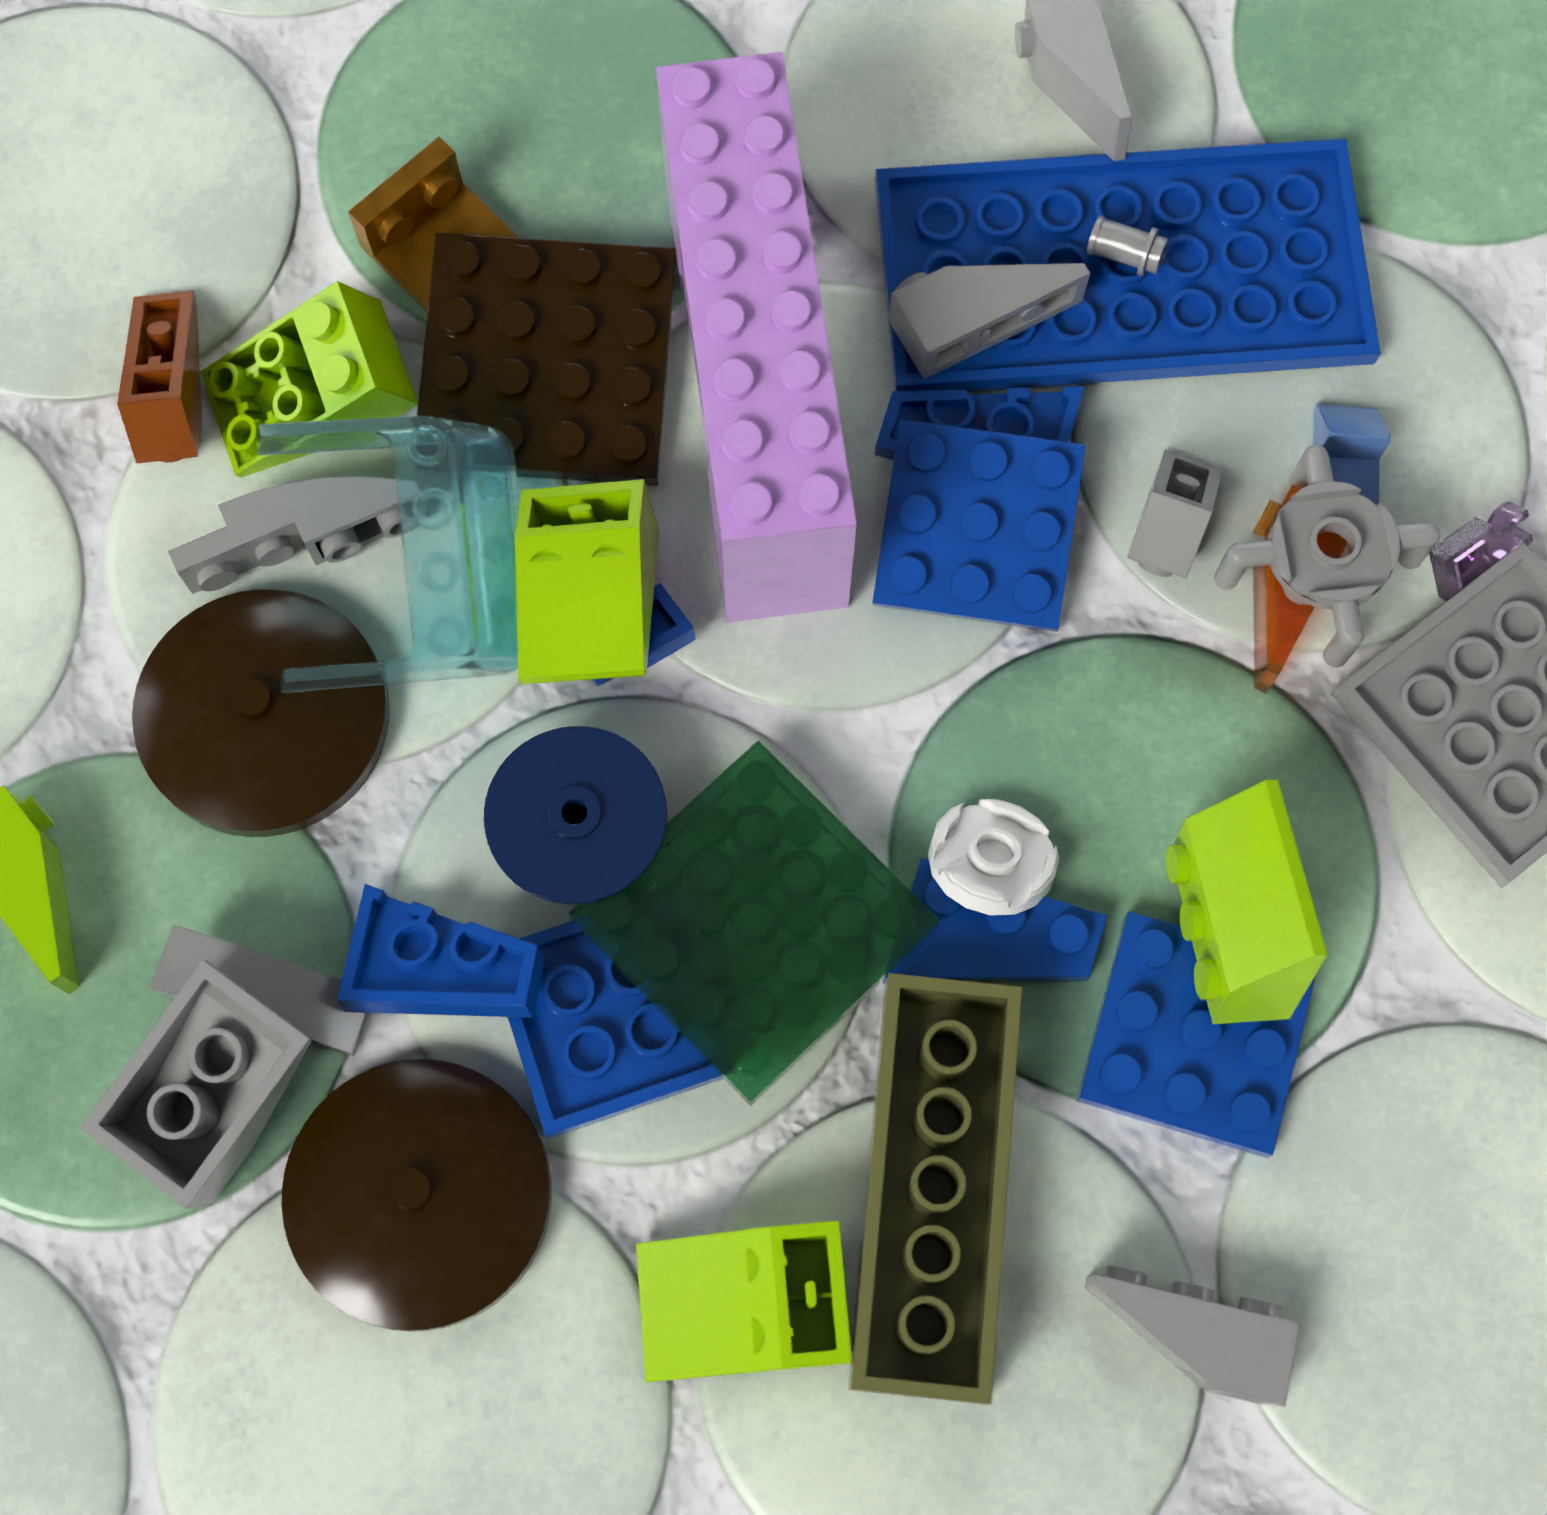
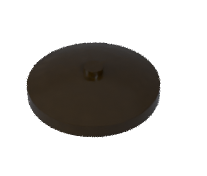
M274 589L243 591L223 596L195 609L176 623L158 642L149 655L136 686L132 711L133 735L141 763L149 778L158 790L186 816L203 826L231 835L245 837L283 835L314 825L330 816L346 804L366 782L378 762L387 736L389 725L388 690L380 664L367 640L346 617L334 608L309 596L290 591Z
M413 1059L391 1062L367 1070L339 1086L320 1103L303 1125L290 1151L284 1171L281 1207L283 1225L288 1244L302 1273L313 1288L337 1309L367 1324L390 1330L408 1332L437 1330L463 1323L480 1315L505 1297L522 1279L539 1252L546 1234L552 1203V1179L546 1150L536 1127L518 1102L497 1083L475 1070L441 1060Z

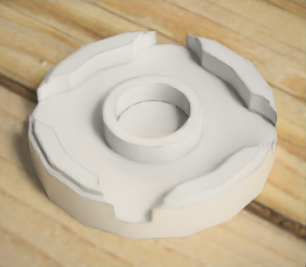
M980 799L978 805H970L963 808L964 803L950 808L937 822L928 852L931 874L943 892L966 909L991 916L1016 915L1036 906L1050 891L1059 862L1057 846L1053 848L1052 842L1048 838L1049 830L1041 819L1019 805L998 799Z

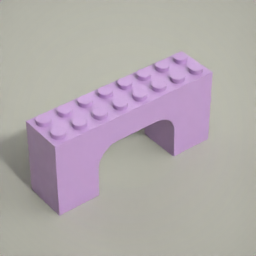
M783 52L656 67L666 190L674 248L676 249L680 290H685L708 465L710 507L726 623L849 607L857 522Z

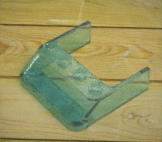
M433 416L259 424L256 443L258 456L392 448L413 640L410 654L400 660L284 669L280 680L281 693L507 675L518 670L515 531L520 501L514 450L510 440L504 433L487 425Z

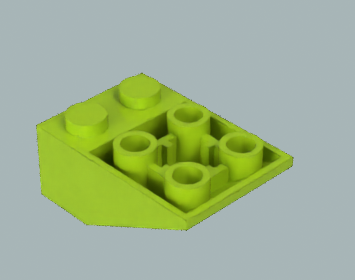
M339 281L328 286L200 371L235 476L241 478L373 433L418 404L381 300Z
M644 479L521 490L515 531L518 679L521 685L645 676L647 674L659 527Z
M839 1220L769 1226L636 1243L645 1383L850 1365L852 1363Z

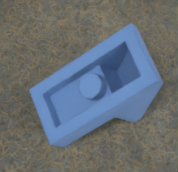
M1316 404L1313 418V445H1321L1327 450L1333 480L1350 483L1361 488L1360 494L1378 505L1379 462L1391 442V434L1378 409Z

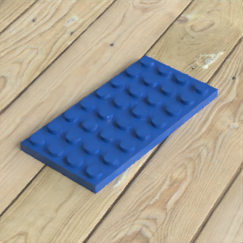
M1347 139L1126 153L1125 160L1113 161L1107 154L876 169L875 188L895 391L954 389L982 391L1372 365L1376 363L1381 354ZM1099 215L1106 217L1105 219L1149 233L1153 227L1159 229L1158 236L1168 238L1169 241L1158 273L1154 274L1146 271L1144 276L1137 275V268L1095 254H1087L1090 235ZM1084 263L1090 272L1081 303L926 379H923L889 322L891 294L898 285L914 274L924 272L929 275L945 266Z

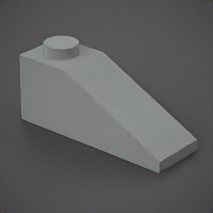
M1026 0L1024 21L1016 22L1015 44L1018 57H1027L1033 82L1113 161L1125 160L1132 116L1099 0Z
M1084 263L945 266L929 275L924 272L914 274L901 282L891 294L889 322L923 379H926L1081 303L1090 272Z

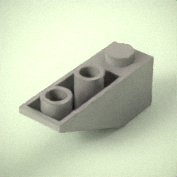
M1107 1266L1105 1276L1095 1274L1086 1279V1290L1202 1390L1269 1407H1286L1300 1323L1281 1319V1306L1250 1298H1240L1239 1308L1212 1302L1214 1290L1183 1282H1173L1172 1292L1145 1286L1147 1274L1116 1266Z

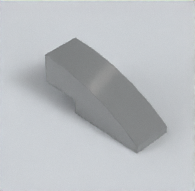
M173 925L152 980L151 989L163 997L174 1000L201 961L206 960L312 1038L311 1044L354 1056L369 1013L344 1011L336 1001L341 984L340 979L229 941Z

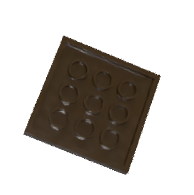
M435 233L412 460L415 469L592 482L644 479L646 485L658 486L676 249Z

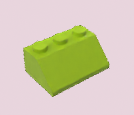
M1278 779L1264 780L1186 818L1174 845H1170L1166 852L1168 879L1171 884H1178L1182 900L1180 908L1181 932L1186 941H1192L1197 960L1194 967L1195 989L1201 1000H1207L1212 1024L1290 1019L1328 955Z

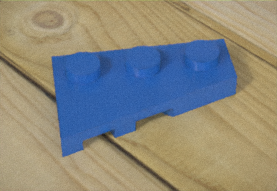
M921 858L882 984L886 983L888 973L960 981H1087L1092 971L1107 915L1046 896L1036 906L1016 915L991 916L966 909L943 892L931 874L929 860Z
M365 884L336 1001L345 1012L533 1018L545 957L535 944L473 922L467 924L438 915L429 906L415 901L411 905L388 897L384 890Z

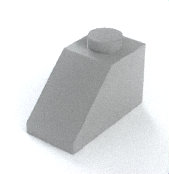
M1164 450L1127 558L1137 561L1142 569L1151 574L1162 577H1170L1174 574L1187 579L1213 512L1223 469Z

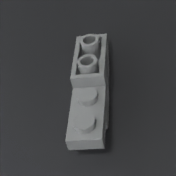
M360 476L315 478L254 491L218 504L227 525L226 527L168 552L177 573L192 594L201 590L216 591L231 584L236 579V575L259 565L268 567L286 561L293 555L294 550L306 546L316 566L326 561L336 563L347 560L360 551L361 546L384 536L395 538L409 533L418 525V521L428 518L429 515L419 489L414 482Z

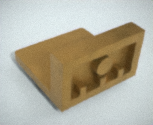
M440 137L436 138L348 211L360 247L426 312H428L435 233L520 238L463 183L456 153Z

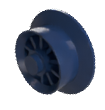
M568 726L549 730L532 737L517 747L504 760L495 773L488 788L484 805V829L487 843L494 859L505 875L521 889L535 897L569 905L600 901L618 894L633 884L648 869L656 857L663 842L667 823V804L662 782L648 758L635 745L621 736L603 729L587 726Z

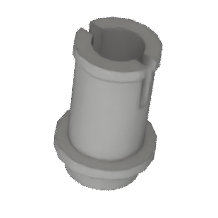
M1099 215L1090 235L1087 254H1095L1137 268V275L1144 276L1146 271L1157 274L1164 259L1169 239L1158 236L1159 229L1153 227L1149 233L1105 219L1106 217Z

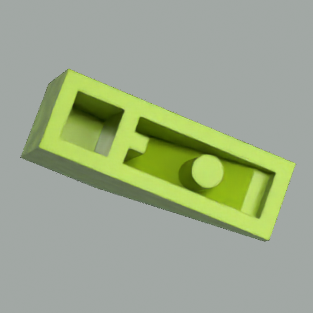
M3 785L0 787V917L49 983L70 994L80 987L60 849L46 832L55 824L31 794L21 800Z

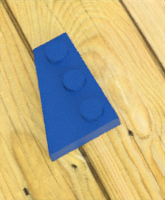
M1063 386L1062 392H1030V387L1007 388L1006 393L969 394L966 389L892 391L875 445L874 455L894 460L900 419L1069 442L1085 386Z

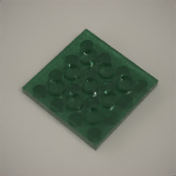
M759 741L753 744L666 824L663 842L656 857L648 869L633 884L609 898L592 903L578 904L568 913L570 920L582 930L593 944L750 1106L767 1092L940 924V919Z

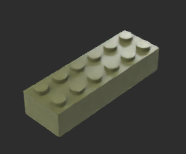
M888 973L883 997L851 1350L852 1363L850 1364L848 1390L983 1405L992 1404L1022 987Z

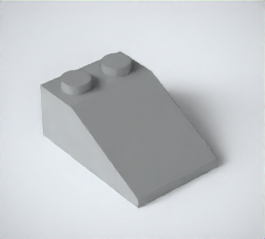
M202 960L86 1118L80 1129L185 1209L212 1206L251 1152L313 1039L211 963Z

